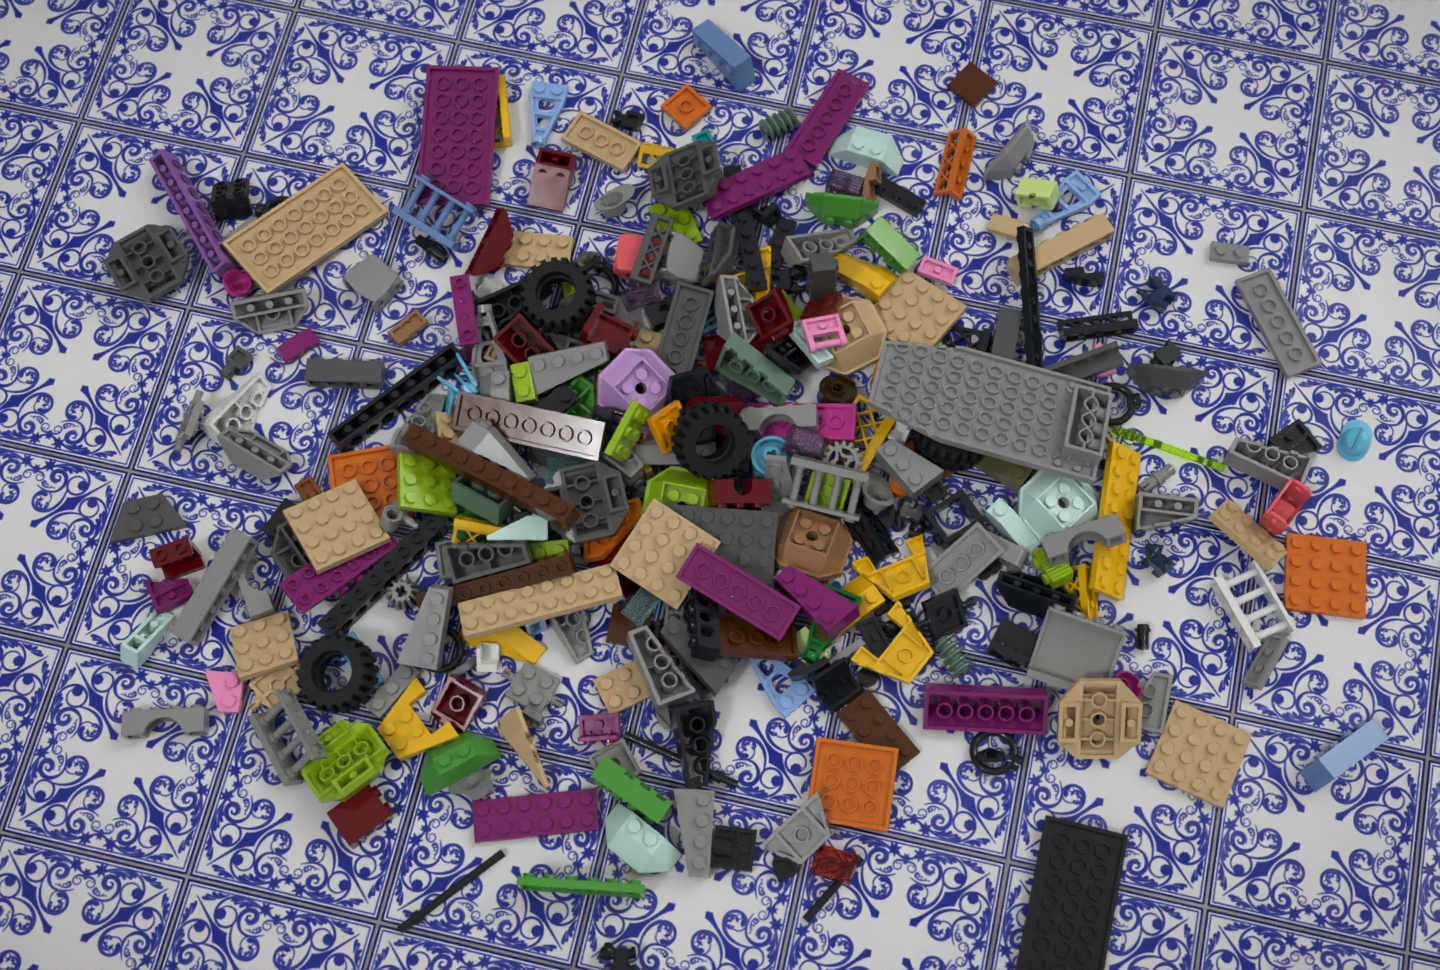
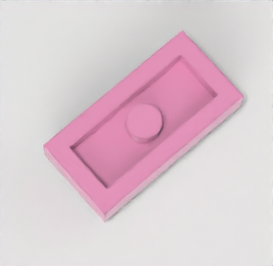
M924 255L917 274L952 287L959 268Z

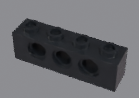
M701 282L698 285V287L706 288L713 291L716 290L715 284L705 287L702 285L703 282ZM668 295L658 302H650L644 307V315L652 331L659 332L664 330L668 313L662 314L661 312L663 310H670L674 295ZM714 296L712 299L710 309L714 308Z
M691 588V590H688L685 598L686 602H688L686 616L689 617L687 632L690 634L688 648L691 652V658L714 662L721 651L718 603Z

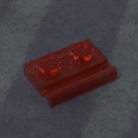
M822 844L816 853L810 873L850 886L860 857L859 855Z

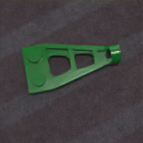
M824 584V586L858 605L859 608L862 597L830 584ZM812 623L806 650L802 656V659L809 664H814L818 661L822 653L837 637L835 636L831 641L827 638L824 641L816 639L817 628Z

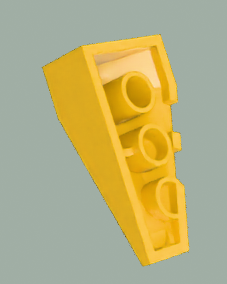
M842 252L834 254V259H838L839 270H837L838 278L874 304L879 302L898 280L899 276L886 267Z
M861 575L842 588V590L862 597V602L859 606L860 616L841 631L835 640L857 626V623L873 615L875 610H879L885 604V599L874 584ZM817 629L816 633L820 637L819 640L824 641L826 637Z
M519 627L466 640L474 648H477L479 642H498L500 655L511 657L521 662L527 661L533 665L538 662L547 650ZM461 629V631H460L459 634L461 635L462 639L465 641V638H464V635H463V630Z

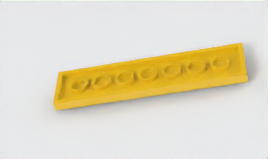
M1110 441L1107 446L1098 519L1107 514L1117 513L1126 532V543L1106 548L1103 544L1095 541L1089 589L1115 601H1122L1141 454L1116 441Z

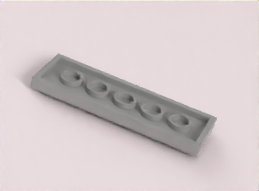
M1270 267L1235 280L1234 283L1285 378L1287 379L1319 367L1322 362Z

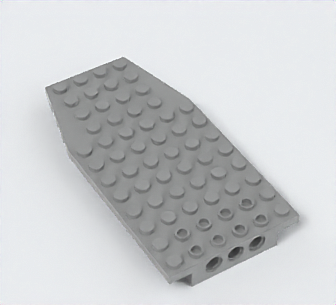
M884 340L867 406L939 443L1093 485L1096 479L1098 464L1103 457L1113 393H1111L1112 387L964 346L951 348L938 344V346H927V343L910 345L909 342Z

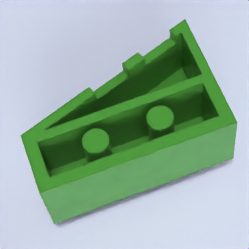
M882 216L872 222L857 238L859 244L863 242L870 247L869 251L872 254L877 252L884 258L882 261L900 275L907 271L920 256L917 248L909 244L904 239L903 234L896 231L891 226V223Z

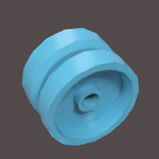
M767 436L758 440L753 446L751 452V471L755 477L758 476V479H765L767 454L787 456L792 472L793 465L790 463L793 450L786 440L777 436Z

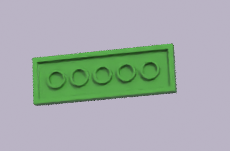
M523 873V876H517L516 885L523 891L646 899L645 884H641V881L638 880L620 883L619 879H607V882H600L599 878L586 877V881L578 880L576 876H565V879H558L556 875L545 874L544 878L536 877V874Z

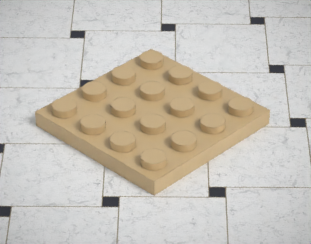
M909 269L898 277L893 286L874 305L888 331L886 341L909 342L910 345L927 343V346H937L967 310V305Z
M356 479L283 510L285 519L317 575L391 542L388 533L381 529L379 525L380 520Z
M653 498L609 566L670 606L678 609L688 594V590L692 587L677 579L676 575L696 543H699L714 553L721 542Z
M1175 700L1166 719L1164 733L1159 736L1144 774L1222 809L1252 734Z

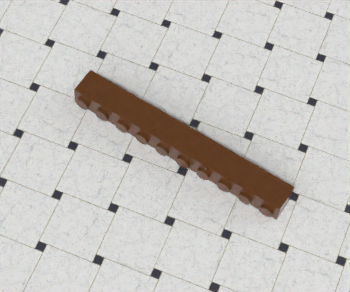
M414 423L411 424L402 437L408 449L567 531L571 530L580 516L575 505Z

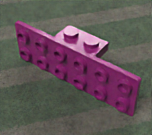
M387 532L391 542L318 575L309 562L280 582L279 587L301 613L305 614L330 595H333L335 599L345 596L368 573V568L385 557L398 542Z

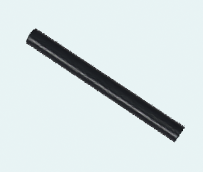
M857 855L806 912L802 918L807 923L813 919L864 861L861 856Z

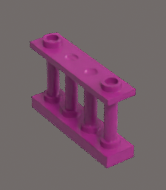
M469 274L451 276L450 284L460 347H463L465 363L469 364L472 359V350L476 344H479L476 325L477 309L474 305L475 295L474 291H471ZM482 350V360L485 361V360L483 359L484 353H483V350Z

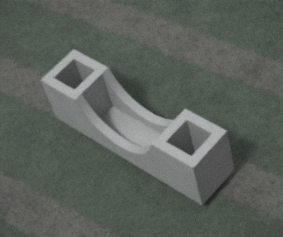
M803 403L802 405L784 404L777 407L766 405L762 408L749 406L742 409L739 414L748 426L747 432L755 437H761L769 425L779 421L791 423L797 428L799 434L819 433V411L817 405L812 403Z
M1115 513L1104 515L1102 518L1094 521H1086L1076 527H1067L1057 533H1049L1040 539L1049 567L1069 561L1071 550L1080 542L1097 541L1106 548L1126 543V532L1118 514Z
M256 550L237 580L240 589H237L240 599L246 603V606L243 607L247 618H251L253 621L277 613L269 592L254 589L250 585L251 570L259 562Z
M199 704L191 705L190 708H183V706H170V709L150 707V710L130 708L129 711H122L121 736L127 740L148 739L151 731L164 722L178 723L182 732L187 736L209 735L210 711Z

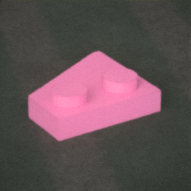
M206 671L218 711L220 713L240 714L245 681H240L238 672Z

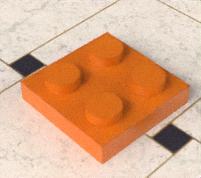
M685 84L661 104V110L684 131H687L710 112L712 106L693 88Z

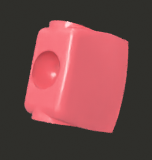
M620 234L613 266V274L618 278L629 280L644 237L643 235ZM654 238L652 240L653 247L661 245L662 243L661 241ZM663 250V253H662V256H661V259H660V262H659V265H658L657 270L660 269V266H661V263H662L663 254H664V250ZM653 253L648 254L646 257L648 264L656 260ZM647 269L641 271L640 277L649 280V271Z
M1290 478L1259 519L1261 527L1266 529L1271 535L1283 533L1304 503L1313 494L1310 488L1300 481Z

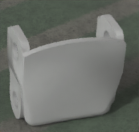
M670 232L666 242L670 244L666 257V268L657 270L654 277L676 286L678 281L693 285L697 283L704 250L687 236L679 232Z
M374 254L368 255L364 260L354 265L344 275L342 280L345 287L353 288L361 296L372 301V307L376 313L381 312L390 303L404 284L398 273Z

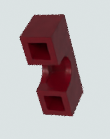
M734 479L708 480V504H715V508H727V504H734V508H746V504H752V508H762L764 504L771 503L770 479L744 480V491L741 495L734 489Z

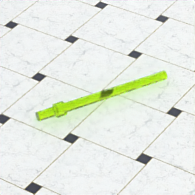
M1116 425L1112 428V433L1126 437V440L1132 442L1135 440L1221 472L1225 468V464L1138 434L1133 429L1129 428L1127 430Z

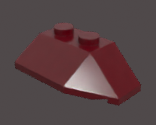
M500 208L495 210L465 274L475 276L502 266L505 260L504 255L511 248L514 236L506 209Z

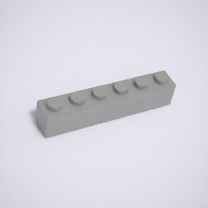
M231 528L226 534L220 549L216 551L210 566L206 568L201 581L194 588L191 598L185 603L179 618L175 620L170 631L172 634L188 644L199 646L259 545V541L238 529Z

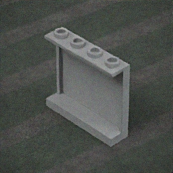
M1059 604L1049 605L1025 675L1068 690L1078 678H1112L1125 637L1128 636V633L1124 631L1125 627L1114 623L1112 626L1104 624L1105 620L1093 617L1092 620L1085 618L1086 614L1076 610L1073 613L1065 611L1066 607Z

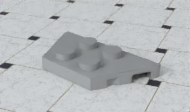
M817 791L763 841L759 845L760 849L771 851L780 857L802 864L825 843L832 834L819 792Z

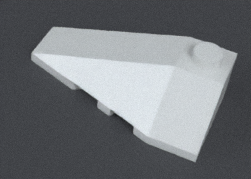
M257 373L210 411L198 423L199 427L211 440L219 445L217 435L229 426L235 427V429L249 430L251 424H254L256 420L255 416L259 408L262 407L271 389V385L261 373Z

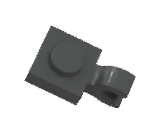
M237 345L225 358L228 364L221 369L223 377L230 380L234 376L236 369L242 372L254 359L253 356Z

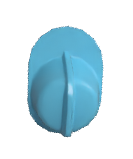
M1358 419L1350 420L1344 425L1336 445L1341 457L1348 461H1359L1364 458L1373 440V432L1370 426Z

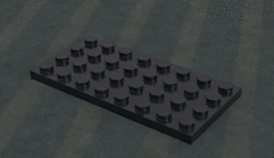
M1048 815L1045 816L1015 970H1104L1128 835Z

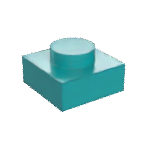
M708 128L691 136L693 142L697 140L715 142Z

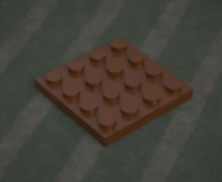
M718 604L721 651L718 656L797 662L798 646L795 618L781 641H778Z

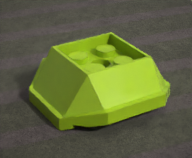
M668 467L647 481L642 515L653 498L662 504L678 505L681 502H685L687 506L715 507V504H708V480L694 476L685 468Z
M340 720L318 736L328 757L326 759L310 760L302 768L301 773L321 803L330 801L346 802L383 774L385 760L390 751L369 723Z

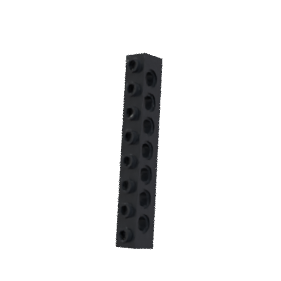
M451 342L330 430L327 435L340 453L348 452L440 385L442 382L437 380V376L446 380L463 368L456 353L458 352L465 362L463 355Z
M429 513L419 523L417 529L409 532L317 622L320 629L329 636L333 633L345 634L387 592L386 588L393 586L392 580L397 582L399 577H403L435 545V542H438L449 531L446 524L437 515Z

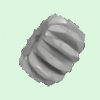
M399 577L398 583L392 580L393 587L386 588L389 592L385 595L386 599L389 600L388 604L390 606L395 605V610L397 611L401 607L404 611H407L408 605L414 608L413 601L416 602L415 595L420 591L416 589V582L411 583L410 578H406L403 581L402 577Z

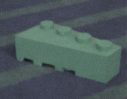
M734 331L724 344L714 368L720 374L778 406L784 404L796 380Z

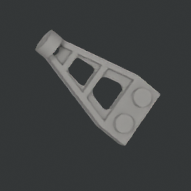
M492 304L477 305L476 325L479 344L474 346L471 359L472 376L477 383H480V379L492 371L510 370L509 358L493 340H482V328L484 326L491 328L493 337L499 332L493 316ZM492 345L495 348L497 354L496 361L483 362L482 350L484 346Z

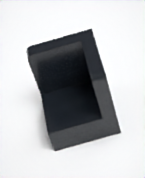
M774 202L769 206L765 205L761 209L754 205L750 208L754 219L767 228H771L782 217L779 206Z

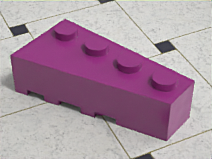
M791 565L774 577L777 588L787 598L801 606L799 610L829 641L860 616L858 605Z

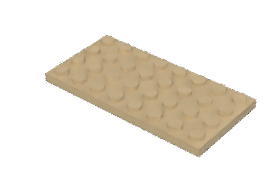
M342 162L223 241L222 245L265 294L277 292L388 216L389 213Z

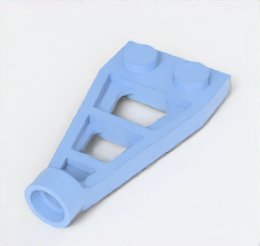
M539 81L532 82L530 109L532 123L531 146L533 148H545L546 141L566 104L569 90L568 85ZM540 101L555 103V106L549 113L539 111L538 104ZM538 118L549 119L546 128L537 127Z
M1076 169L1063 179L1058 186L1060 196L1056 204L1063 211L1054 215L1050 210L1041 209L1037 216L1030 220V225L1036 232H1040L1050 224L1087 209L1099 200L1102 194ZM1069 190L1079 202L1067 205L1061 197Z
M748 658L771 704L784 718L788 717L815 693V690L806 680L791 681L792 685L781 694L777 693L772 685V679L778 674L790 679L787 673L793 669L781 661L768 660L776 667V670L769 676H765L759 667V664L764 659Z

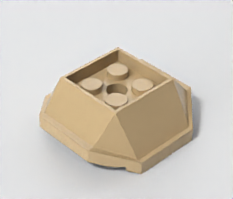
M844 296L812 312L810 318L839 314L843 329L850 331L846 335L847 346L827 348L834 356L833 362L820 368L850 376L879 361L888 331L871 300ZM836 334L826 337H820L818 339L820 341L836 339L838 338V336Z
M1078 678L1058 700L1056 740L1076 759H1118L1132 747L1141 743L1143 703L1120 678ZM1095 715H1102L1100 719L1092 720Z

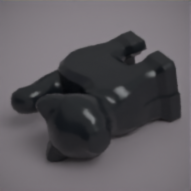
M793 265L789 270L771 268V290L780 287L788 295L798 292L804 293L805 287H794L792 280H805V272L799 265Z
M593 406L591 408V416H597L599 421L608 422L606 433L613 436L619 425L614 424L616 415L623 417L626 410L611 406Z
M903 497L899 500L898 509L895 512L894 531L899 532L902 528V522L910 523L908 538L924 534L925 527L921 521L923 517L922 510L926 503L917 501L914 507H911L910 503H912L913 499Z
M908 597L898 600L902 604L904 611L911 606ZM892 601L882 606L879 610H875V616L888 613L897 601ZM915 611L906 612L913 620L912 622L915 623L917 621ZM888 620L883 624L882 629L886 634L894 637L898 635L900 627L892 620Z
M606 942L600 948L598 958L605 961L613 959L612 970H637V964L630 965L628 962L629 959L636 958V947L629 949L615 948L610 942Z

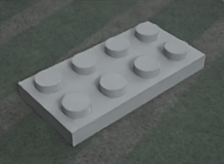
M977 521L927 567L930 588L937 595L952 588L958 589L960 593L1000 557L1005 550Z

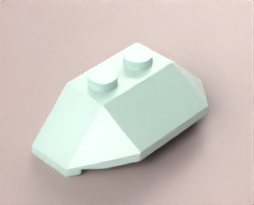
M856 126L838 136L828 154L830 157L869 168L871 162L875 161L881 166V172L898 177L903 164V158L891 135L861 126Z
M618 803L605 818L607 848L639 874L669 872L681 858L682 854L666 838L623 805Z

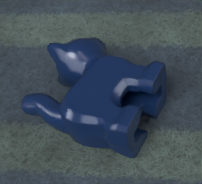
M1160 275L1149 276L1148 281L1145 282L1146 286L1154 290L1150 294H1147L1143 289H1137L1136 291L1147 302L1148 306L1156 309L1161 314L1165 312L1168 305H1171L1179 294L1177 291L1173 292L1168 286L1164 285L1163 277Z
M1148 543L1144 548L1146 557L1141 564L1146 569L1151 566L1154 569L1151 573L1156 578H1159L1172 568L1173 561L1161 553L1164 545Z

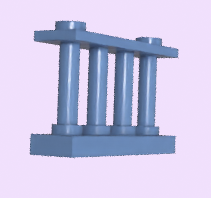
M414 174L412 177L420 182L405 207L399 208L395 205L391 212L457 252L460 245L455 243L457 240L456 236L470 213L477 217L480 214L474 211L476 207L468 202L463 204L430 183L431 179L422 174L419 177ZM427 185L435 191L421 214L415 218L411 215V210ZM440 195H443L449 201L436 223L430 227L426 225V218ZM455 204L464 208L451 232L444 236L441 234V227Z

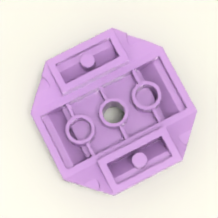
M625 348L597 376L596 404L599 407L611 406L627 410L631 401L634 400L650 410L651 417L664 408L669 376L676 374L651 349ZM637 384L643 386V394L636 392L635 387ZM616 415L614 422L619 424L623 417ZM648 423L642 427L641 431H651Z

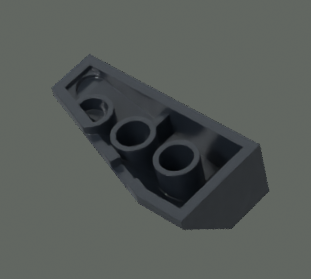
M714 700L685 702L668 706L671 728L686 788L694 789L708 786L711 765L710 756L714 744L713 735L717 724Z

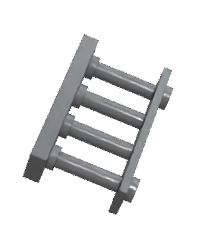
M797 454L792 456L790 464L795 465L796 471L790 497L784 496L782 503H786V506L789 508L797 509V506L843 517L844 521L850 523L860 520L861 514L855 513L861 485H864V482H869L871 472ZM806 468L813 469L815 473L809 501L797 499L803 472ZM825 473L833 474L834 478L828 506L817 504L822 477ZM845 477L853 479L852 482L854 483L847 511L836 508L841 483Z
M279 689L275 691L279 702L269 712L253 713L248 719L284 786L298 785L303 781L299 771L310 760L326 759L328 755L302 709L296 694L292 689ZM284 709L288 719L276 729L272 719ZM293 726L297 736L285 746L281 736ZM302 743L307 752L294 763L290 753Z

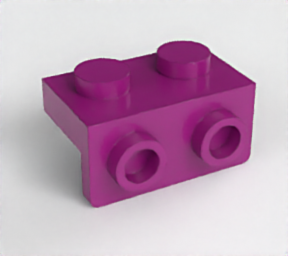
M620 713L578 716V742L583 741L584 745L596 744V740H604V743L607 744L616 743V739L621 738Z

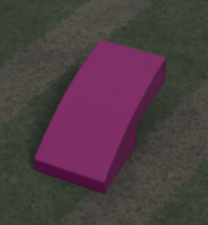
M307 328L276 348V351L285 363L288 364L302 358L304 352L319 346L320 340L311 328Z

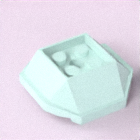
M1039 470L1018 491L1017 515L1041 544L1040 538L1049 533H1057L1067 527H1076L1086 521L1097 520L1100 495L1090 484ZM1058 500L1064 502L1065 508H1061L1058 505Z

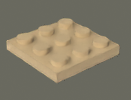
M288 610L230 628L238 677L241 682L298 664L299 655Z

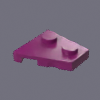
M187 578L177 580L163 579L162 582L144 581L155 610L159 615L189 601L194 592Z

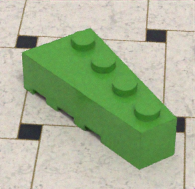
M606 755L591 775L594 778V784L601 789L606 786L611 790L609 793L618 801L621 798L627 801L628 804L626 806L635 813L638 810L645 814L643 818L652 825L655 822L660 824L673 805L671 801Z

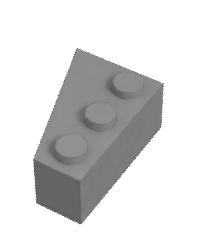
M892 438L876 449L875 459L904 493L913 500L942 479L943 469Z

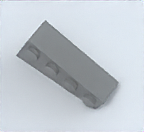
M606 340L529 356L528 361L536 395L608 361L610 355Z
M673 788L689 877L710 878L715 791Z

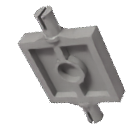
M196 390L193 400H191V404L185 412L175 438L176 444L173 450L181 453L184 443L190 440L191 436H195L198 430L196 425L198 418L201 419L205 412V408H203L204 401L201 400L204 392Z
M525 661L520 671L516 674L507 669H504V672H502L501 676L511 681L505 697L521 706H528L542 714L545 707L550 703L560 708L564 705L565 700L555 696L561 679Z

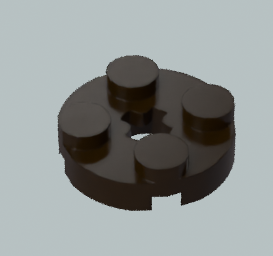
M837 374L836 377L830 378L831 375L821 380L819 384V399L825 403L851 404L855 400L857 387L855 386V381L849 376Z

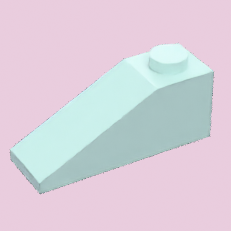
M998 498L986 510L983 518L1008 541L1026 549L1029 555L1040 545V541L1027 525L1001 498Z
M532 513V516H526L487 535V541H548V521Z
M154 610L120 645L121 661L138 669L151 656L175 616L168 612L159 615Z

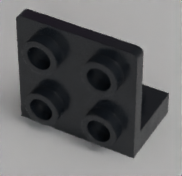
M1003 618L985 653L1022 671L1029 659L1038 635Z

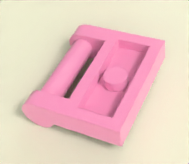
M838 313L801 320V327L809 353H814L816 350L847 346V338ZM836 334L838 336L836 339L814 342L815 338Z

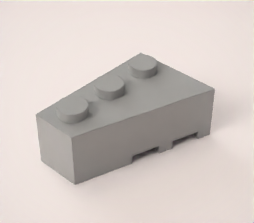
M1138 492L1135 498L1131 534L1193 522L1198 517L1199 499Z

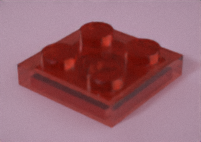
M832 292L825 295L823 299L817 300L815 298L808 301L800 319L815 318L838 312L843 301L841 292L837 294Z

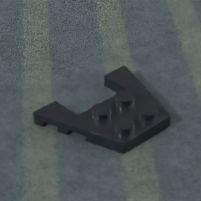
M703 366L669 376L664 407L674 400H679L682 408H685L691 397L722 395L709 369Z

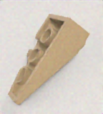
M517 706L498 719L500 726H497L501 738L505 737L512 749L544 788L549 791L551 788L520 706Z

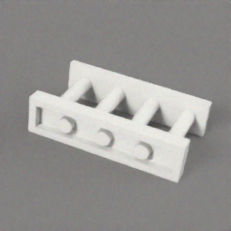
M1252 560L1247 566L1249 568L1248 571L1229 580L1223 579L1222 575H1219L1209 583L1249 653L1256 651L1261 646L1260 642L1262 639L1283 629L1287 635H1290L1297 629L1295 620L1287 613L1267 579L1265 569L1255 560ZM1254 577L1259 588L1239 597L1233 596L1230 591L1231 587ZM1263 594L1270 604L1248 615L1244 614L1240 608L1241 604ZM1272 612L1275 613L1279 623L1258 633L1253 631L1250 626L1251 622Z

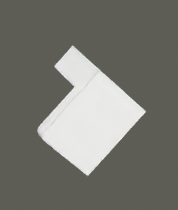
M482 273L473 285L475 295L480 298L503 288L501 281L486 273Z
M896 421L887 438H892L905 445L912 437L913 429Z
M479 642L476 649L477 672L498 671L500 665L498 642Z

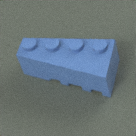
M710 19L705 20L692 29L694 45L702 50L739 93L756 82L751 56Z
M1374 718L1367 723L1365 720H1362L1354 726L1356 731H1347L1341 736V742L1335 740L1327 746L1329 751L1326 753L1323 750L1313 757L1315 761L1299 772L1314 792L1336 779L1389 739L1388 735Z

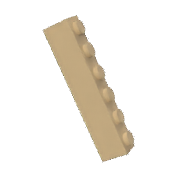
M1104 213L1098 216L1093 215L1082 224L1077 223L1066 232L1061 231L1050 240L1045 239L1040 245L1035 247L1037 277L1112 239L1115 229ZM1014 255L1009 258L1005 270L1018 287L1021 285L1019 277L1020 265L1018 256Z

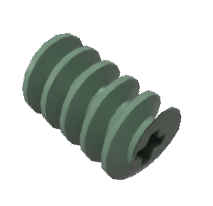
M786 107L784 111H778V114L773 113L772 117L767 116L765 120L761 119L759 121V129L762 137L768 142V136L775 139V132L778 136H781V130L787 133V127L793 130V124L795 123L799 127L800 122L795 112L790 107Z
M955 633L945 635L933 643V645H936L934 650L936 652L941 651L939 658H946L943 664L945 666L950 665L947 671L949 673L954 672L951 676L952 679L959 678L972 669H969L972 661L965 662L968 654H960L964 648H956L960 641H952Z

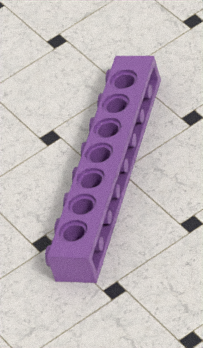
M160 149L149 159V162L212 274L223 277L227 271L238 268L239 265L223 247L222 242L225 240L177 155Z

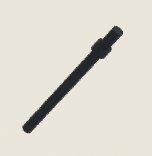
M626 732L625 740L680 764L677 753ZM710 768L709 777L712 778V781L719 784L722 782L733 788L737 787L738 780L724 775L725 772L718 769L715 771Z
M500 849L419 911L416 909L410 914L411 917L397 926L400 932H405L415 923L418 925L424 920L423 917L504 858L505 854Z

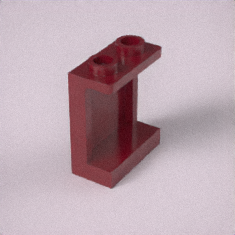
M598 302L582 328L579 340L586 344L606 340L609 355L616 358L623 349L631 348V340L635 342L639 331H637L639 323L635 322L632 327L604 313L605 305Z
M188 536L149 550L154 568L161 567L165 579L175 580L206 568L201 551Z
M368 784L346 802L339 803L326 813L352 849L359 846V841L387 820L392 821L394 819L391 815L394 812L388 802L383 803L379 797L382 794L376 786L371 787Z

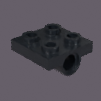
M716 825L710 867L752 873L757 830Z

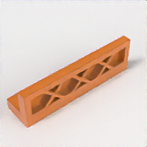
M967 128L949 131L933 193L936 197L949 195L955 201L962 200L977 138ZM959 136L958 139L953 143L954 137ZM955 150V154L949 159V155ZM951 166V170L945 175V171ZM947 182L946 188L941 189V187Z

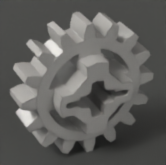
M844 440L842 445H839L837 441H835V447L828 445L830 451H823L826 458L821 459V461L838 464L841 455L847 460L845 462L846 467H850L852 463H855L854 469L860 470L859 466L864 465L863 462L859 461L863 455L857 454L860 449L858 447L852 449L853 443L846 446V441ZM843 449L851 451L853 455L844 454ZM835 452L834 460L830 461L832 454Z

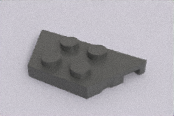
M161 493L123 502L110 537V542L116 544L188 527Z

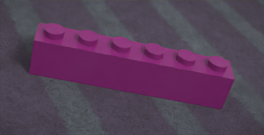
M924 683L922 700L923 729L1046 735L1049 695L1046 688Z

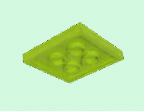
M399 453L397 455L398 509L454 517L457 514V503L451 500L452 481L456 479V473L424 456Z

